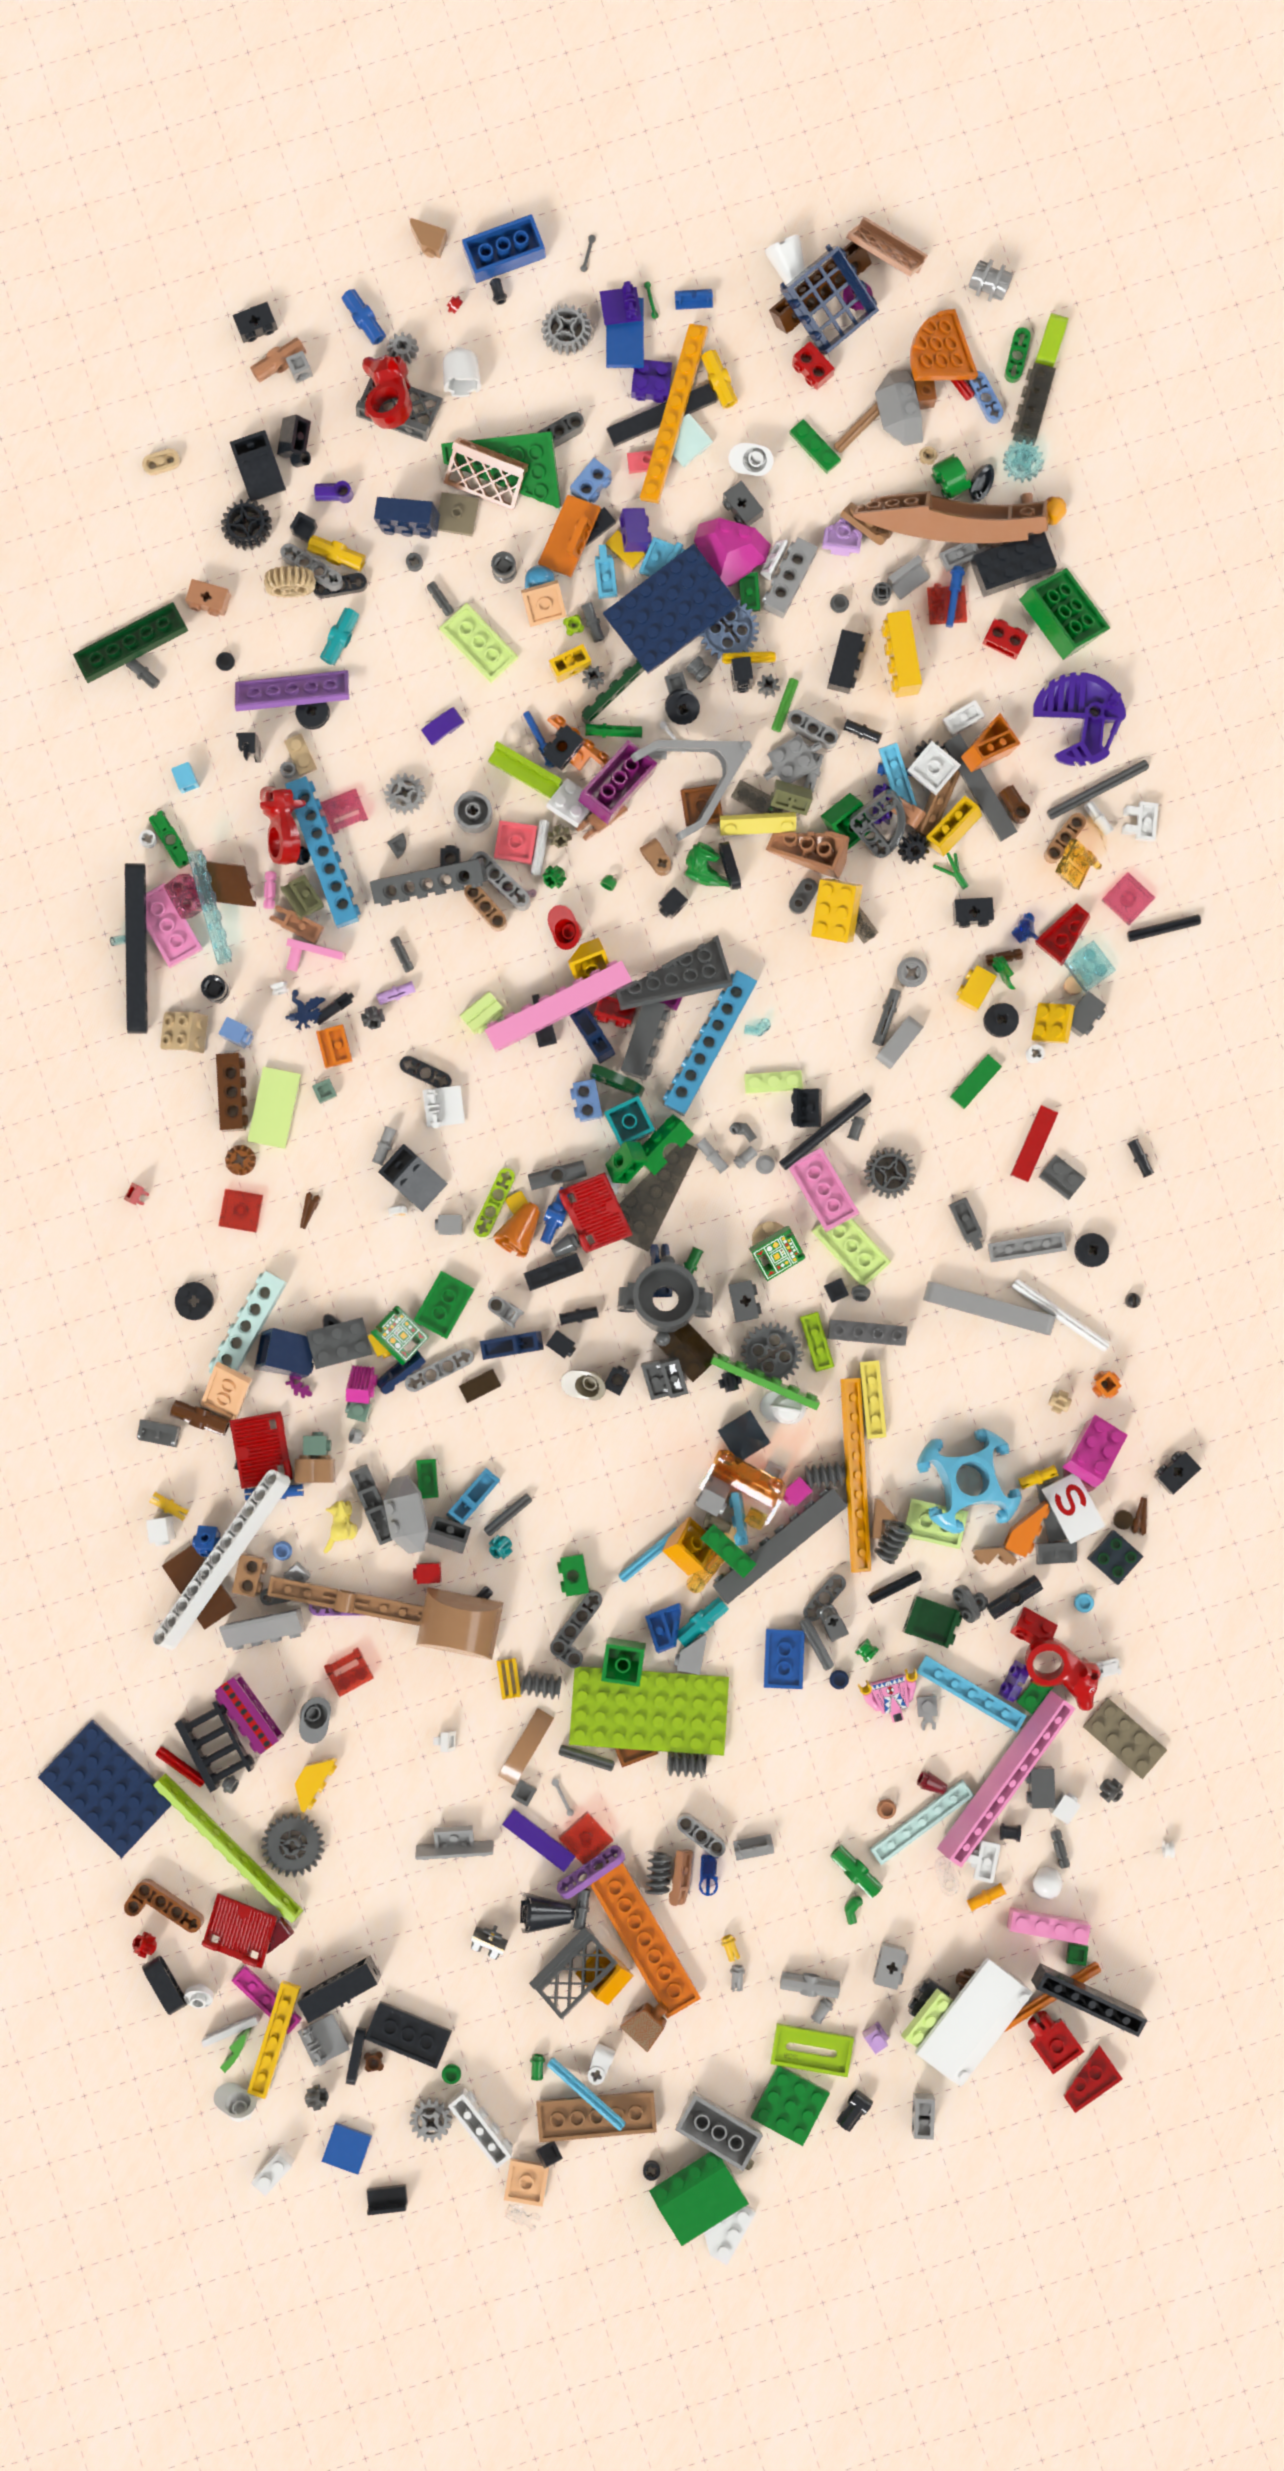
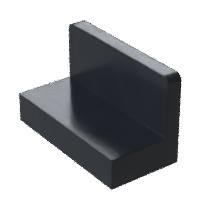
M406 2184L367 2188V2216L406 2211L408 2207Z

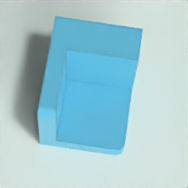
M189 762L171 769L178 789L182 794L200 787Z

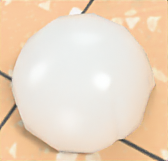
M1047 1866L1037 1871L1033 1879V1888L1040 1898L1046 1900L1056 1898L1062 1890L1063 1881L1061 1874L1055 1868Z

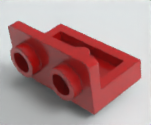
M607 996L598 1001L594 1017L599 1022H614L615 1026L626 1029L627 1026L631 1027L636 1007L620 1010L618 999Z
M1023 1607L1010 1633L1015 1635L1016 1638L1031 1644L1039 1638H1053L1058 1625Z

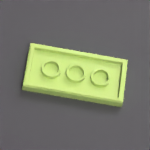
M467 602L439 627V630L490 683L518 659L514 651Z
M263 1067L248 1142L286 1149L301 1074Z
M852 1218L828 1232L824 1231L821 1224L812 1230V1233L859 1285L866 1286L891 1263Z

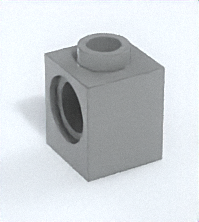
M303 351L286 358L289 370L296 384L313 377L310 365Z
M438 1215V1219H435V1231H438L439 1235H462L463 1216Z

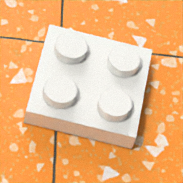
M931 741L908 768L907 772L933 794L937 795L960 768L961 764Z
M568 778L546 805V808L578 828L590 812L588 808L578 801L583 788Z

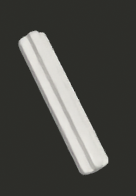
M547 820L539 821L531 866V874L535 876L541 875L550 822Z

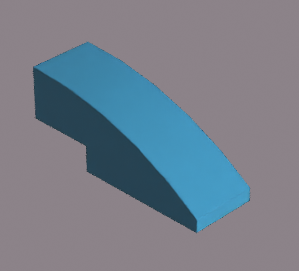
M485 1468L447 1512L446 1516L454 1522L464 1524L496 1487L500 1479Z

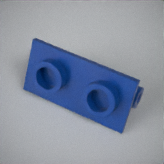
M712 289L675 291L676 310L713 308Z

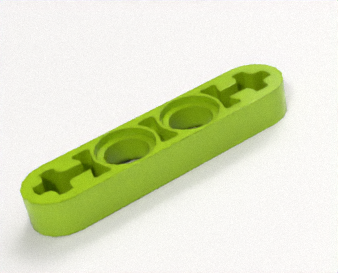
M503 1168L499 1171L474 1225V1232L480 1238H485L491 1233L515 1181V1174L509 1168ZM510 1172L509 1176L512 1179L506 1181L505 1186H508L506 1190L504 1187L497 1185V1183L500 1182L502 1184L503 1177L501 1175ZM496 1189H501L504 1192V1196L500 1200L493 1197V1192ZM489 1206L496 1209V1214L493 1217H488L485 1214V1209ZM483 1216L485 1219L492 1221V1223L489 1224L487 1222L485 1228L488 1231L479 1234L480 1230L477 1227L483 1225L484 1220H481Z

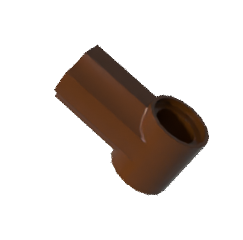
M1014 785L1007 786L998 795L1011 813L1012 820L1017 824L1025 823L1030 814V807L1023 801ZM1023 810L1026 815L1019 816L1016 811Z

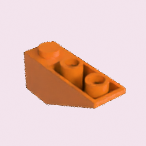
M1044 1500L1010 1527L1003 1543L1004 1549L1025 1558L1028 1553H1032L1035 1545L1033 1540L1035 1536L1040 1535L1042 1525L1040 1524L1043 1518L1046 1519L1050 1512L1047 1501Z

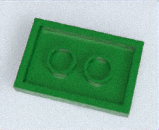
M440 1271L413 1321L448 1339L475 1289Z

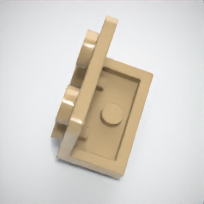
M165 1012L160 1044L161 1049L186 1050L204 1054L208 1016L195 1012Z

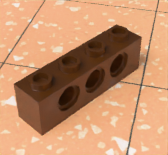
M240 1053L216 1054L220 1131H246L249 1121L244 1108L247 1107V1096L244 1095L243 1088H246V1077L243 1076L242 1069H245V1058ZM230 1069L236 1070V1075L233 1078H228L227 1072ZM231 1088L237 1089V1094L234 1097H229L228 1091ZM232 1107L238 1108V1113L235 1116H230L229 1110Z

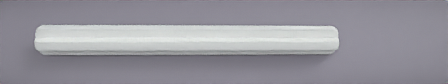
M1016 1279L1011 1286L1013 1289L1050 1315L1055 1316L1057 1320L1102 1351H1106L1109 1348L1110 1342L1020 1279Z

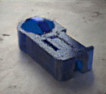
M708 1854L701 1855L700 1881L698 1886L703 1895L712 1896L718 1890V1876H715L717 1875L716 1858L718 1857ZM704 1879H706V1893L703 1892L701 1887ZM710 1879H713L715 1883V1890L710 1893Z

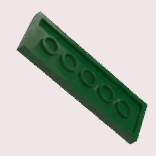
M171 602L74 653L73 656L86 682L90 683L189 630L174 602Z

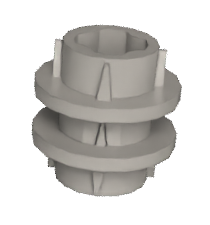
M992 259L988 263L981 260L978 261L970 279L969 288L977 291L975 295L977 297L980 296L982 291L988 293L987 301L989 302L993 298L1002 301L1009 288L1013 274L1005 270L1006 265L1002 264L1000 270L993 268L994 260Z

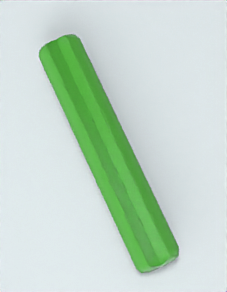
M789 678L772 724L771 729L775 732H781L799 683L797 679Z

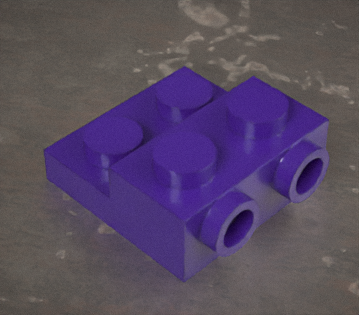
M644 360V368H634L631 398H635L637 401L653 400L656 403L667 402L670 391L672 362Z

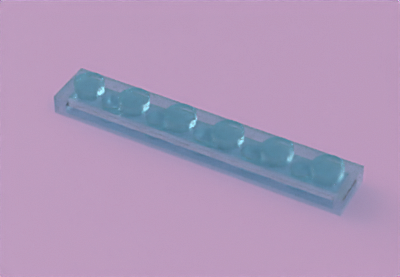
M202 850L188 852L189 863L217 965L232 962V952L227 945V934L222 926L221 912L217 908V897L211 886L212 879L207 871L206 857Z

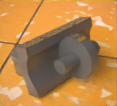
M496 1925L493 1926L492 1930L487 1927L482 1929L476 1926L471 1938V1949L480 1952L482 1947L490 1949L488 1956L497 1960L500 1954L503 1955L508 1940L502 1938L503 1935L496 1932L498 1928Z

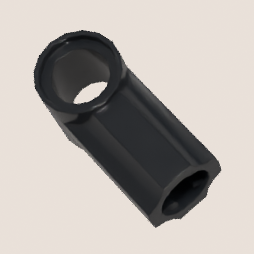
M856 2089L849 2097L847 2106L836 2119V2122L844 2130L850 2132L861 2116L866 2115L870 2110L873 2100Z

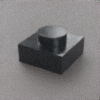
M842 1278L823 1286L831 1303L849 1296Z
M555 2141L536 2150L544 2169L563 2159Z

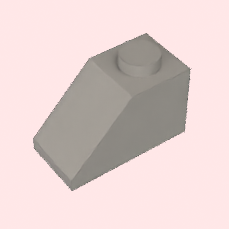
M702 1634L686 1647L680 1649V1654H676L674 1660L677 1671L700 1675L707 1635Z

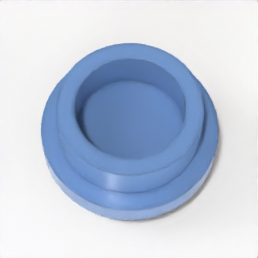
M280 1541L274 1545L273 1555L280 1561L287 1560L292 1555V1547L288 1542Z

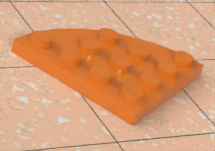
M955 309L940 311L936 315L929 317L915 333L910 350V364L914 381L975 380L978 373Z

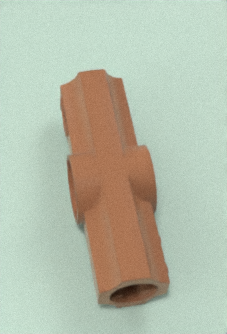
M295 338L281 348L275 347L271 349L264 359L251 366L250 369L260 383L276 372L282 373L289 368L286 361L287 357L303 351L304 354L307 352L302 342Z

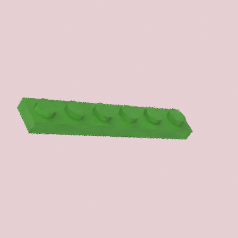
M723 1353L713 1354L711 1358L712 1365L817 1411L820 1405L817 1395L811 1392L805 1394L799 1391V1387L792 1384L787 1386L777 1377L772 1376L769 1378L759 1369L754 1368V1370H751L741 1361H736L735 1363L729 1360L730 1357Z

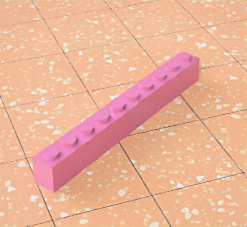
M1053 1691L1048 1693L937 1847L943 1855L960 1867L964 1865L1076 1708Z

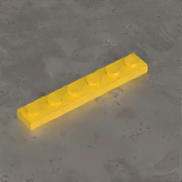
M284 1980L280 1984L247 2093L263 2099H266L301 1986Z

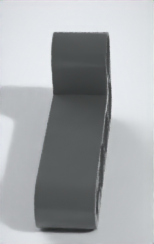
M598 1591L587 1593L550 1644L551 1653L571 1668H577L583 1662L582 1652L572 1644L602 1604V1595ZM596 1595L598 1596L597 1601L599 1603L592 1604L590 1609H593L592 1612L587 1607L582 1606L584 1603L588 1606L590 1603L589 1597ZM581 1610L586 1611L587 1619L579 1620L577 1612ZM568 1626H573L576 1629L574 1636H568L565 1633V1629ZM562 1642L564 1650L561 1652L555 1651L554 1643ZM573 1653L578 1654L580 1661L578 1663H571L569 1656Z

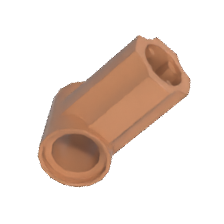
M900 797L905 811L906 823L916 829L926 815V812ZM895 808L890 810L891 812L897 815Z

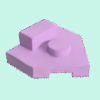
M840 518L838 522L825 528L822 549H829L831 554L848 557L850 553L859 554L862 533L844 518Z

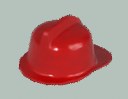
M564 905L554 906L548 913L547 919L554 941L563 950L572 949L579 943L582 936V928L568 907Z

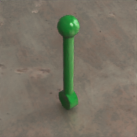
M646 281L644 288L647 290L650 301L651 316L653 319H656L659 315L655 310L650 290L651 283Z

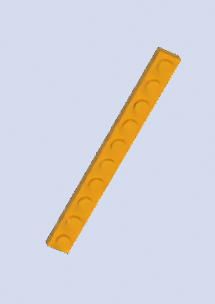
M689 323L640 494L641 501L657 504L660 502L707 337V326Z
M861 1378L840 1379L851 1573L870 1572L871 1553Z

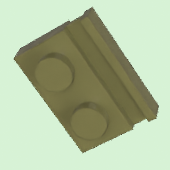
M305 874L280 887L300 920L302 917L324 908L323 902Z

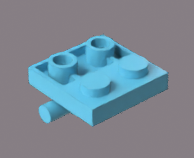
M653 536L639 573L647 577L652 576L685 551L682 548L683 544L676 542L673 545Z

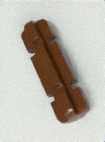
M1019 948L1014 949L1013 952L1009 950L996 953L995 955H986V964L992 966L993 958L996 956H1003L1007 962H1012L1013 959L1016 961L1022 960L1023 952Z

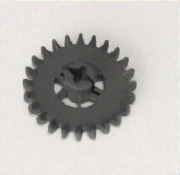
M292 1812L289 1818L282 1814V1821L276 1817V1825L269 1823V1827L272 1830H264L268 1837H263L261 1840L267 1842V1844L262 1845L261 1849H267V1851L262 1856L270 1857L266 1864L274 1863L271 1870L279 1867L278 1875L285 1870V1877H288L290 1872H292L295 1878L298 1871L301 1876H304V1869L311 1872V1865L314 1867L318 1866L315 1859L322 1860L321 1855L318 1853L325 1851L320 1847V1845L325 1844V1841L319 1838L324 1834L317 1833L320 1826H313L315 1820L308 1822V1815L301 1819V1813H298L296 1818ZM291 1831H298L302 1834L300 1836L292 1835ZM288 1832L287 1839L281 1838L284 1833ZM303 1835L305 1836L307 1843L302 1842L301 1837ZM292 1841L294 1842V1845L297 1846L294 1848V1850L291 1849V1845H288ZM279 1846H283V1850L285 1852L284 1854L281 1852ZM300 1850L306 1851L303 1856H298ZM285 1855H295L296 1859L288 1858Z

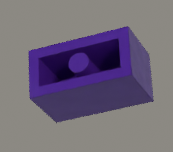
M623 508L619 521L624 552H646L648 545L651 544L652 536L651 532H648L649 517L645 514V508Z

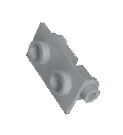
M771 1834L733 1841L736 1861L775 1853Z

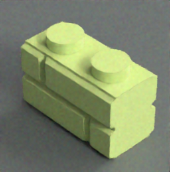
M488 991L459 1016L474 1035L477 1033L482 1034L492 1020L498 1021L503 1016L502 1012H504V1009Z

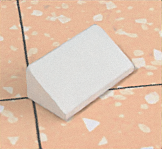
M786 539L775 542L760 572L762 576L770 581L788 548V541Z

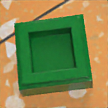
M1068 1942L1066 1963L1086 1966L1089 1946Z

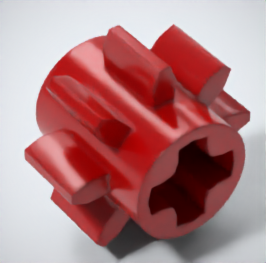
M143 1932L142 1936L137 1935L132 1943L133 1952L142 1958H146L147 1954L152 1955L157 1948L156 1937L148 1932Z

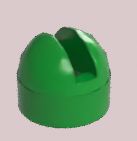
M606 875L600 882V885L608 891H613L616 887L617 879L613 878V875Z

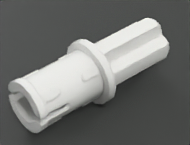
M1089 801L1084 805L1085 811L1093 820L1092 823L1097 825L1104 836L1115 830L1105 818V813L1102 814L1093 801Z

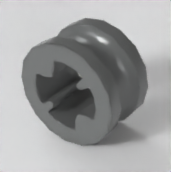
M413 552L406 557V565L410 571L418 572L422 569L423 560L420 554ZM416 558L419 564L412 566L410 560L414 561Z

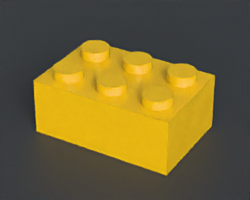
M828 878L820 879L811 937L843 943L853 942L863 885Z

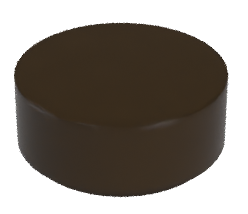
M1119 1510L1113 1516V1523L1117 1528L1126 1530L1132 1526L1133 1516L1126 1510Z

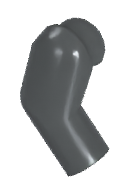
M734 1122L729 1128V1131L734 1135H744L749 1143L757 1138L747 1123Z

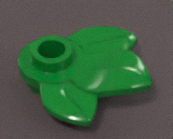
M1003 956L994 957L992 963L994 970L999 973L1002 981L1009 989H1016L1009 978L1014 975V972L1010 969L1006 959Z

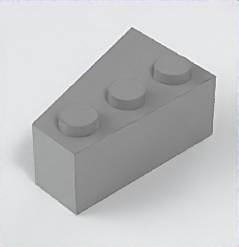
M712 1470L695 1505L716 1517L718 1514L722 1515L727 1506L725 1500L733 1480Z

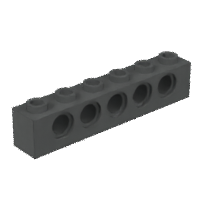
M482 857L376 879L369 883L374 904L380 903L381 906L391 905L393 900H399V903L410 901V897L413 896L421 899L429 897L428 893L435 892V895L445 894L447 889L453 888L455 892L464 890V886L471 885L472 888L483 886V882L487 881L488 878ZM463 870L469 873V880L462 878ZM445 874L451 877L450 884L444 882L443 877ZM426 878H430L432 880V888L426 886ZM408 882H412L414 884V891H410L407 888ZM390 885L396 888V895L390 893Z

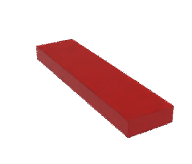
M1040 1105L1012 1169L1011 1176L1024 1182H1029L1058 1112Z

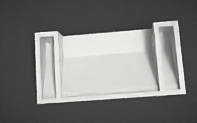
M986 1958L916 2049L915 2053L948 2079L962 2087L1025 2003L1028 2002L1033 1992L1021 1980L989 1958Z

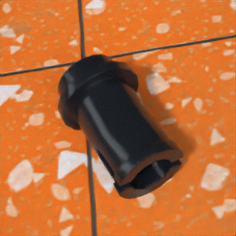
M492 279L489 284L493 292V302L497 305H502L506 302L507 294L504 293L501 279Z

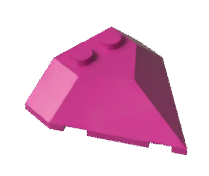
M723 518L700 523L694 537L695 546L726 587H730L748 575L756 566L764 564L771 544L756 528Z

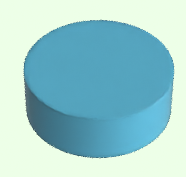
M1080 1593L1074 1598V1606L1078 1611L1087 1613L1092 1610L1094 1600L1089 1594Z

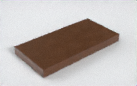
M191 1545L163 1564L162 1567L179 1593L182 1594L204 1563L205 1558L200 1556ZM222 1583L197 1617L204 1630L238 1608Z

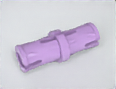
M412 981L397 987L394 985L392 989L377 993L376 996L379 1004L382 1005L395 999L398 1001L403 996L415 993L416 990Z

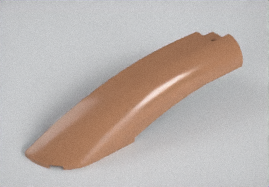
M931 491L875 498L867 503L866 506L862 504L857 507L853 513V518L886 530L923 539L956 543L1028 540L1029 533L1040 534L1048 530L1047 501L1012 505H984L950 500L931 495Z

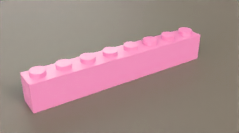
M612 961L606 965V969L602 971L597 969L590 973V977L584 980L579 978L572 982V986L568 988L563 986L555 991L556 994L550 997L545 995L538 999V1003L534 1005L530 1003L523 1006L521 1012L517 1014L514 1012L504 1016L505 1020L499 1023L494 1021L488 1024L485 1032L495 1052L556 1023L631 983L632 979L623 962Z

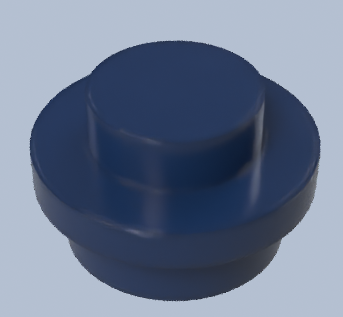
M835 1670L831 1673L829 1681L833 1688L840 1690L848 1685L849 1677L845 1671Z

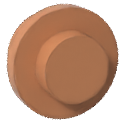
M889 1799L881 1800L877 1805V1813L883 1819H890L896 1813V1806Z

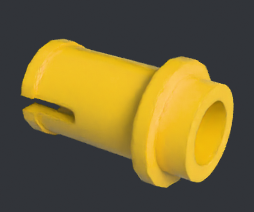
M731 1934L722 1937L721 1946H724L729 1962L735 1961V1957L738 1960L740 1955L735 1945V1937Z

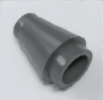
M572 1233L565 1235L551 1247L554 1256L558 1257L576 1251L581 1245L576 1235Z

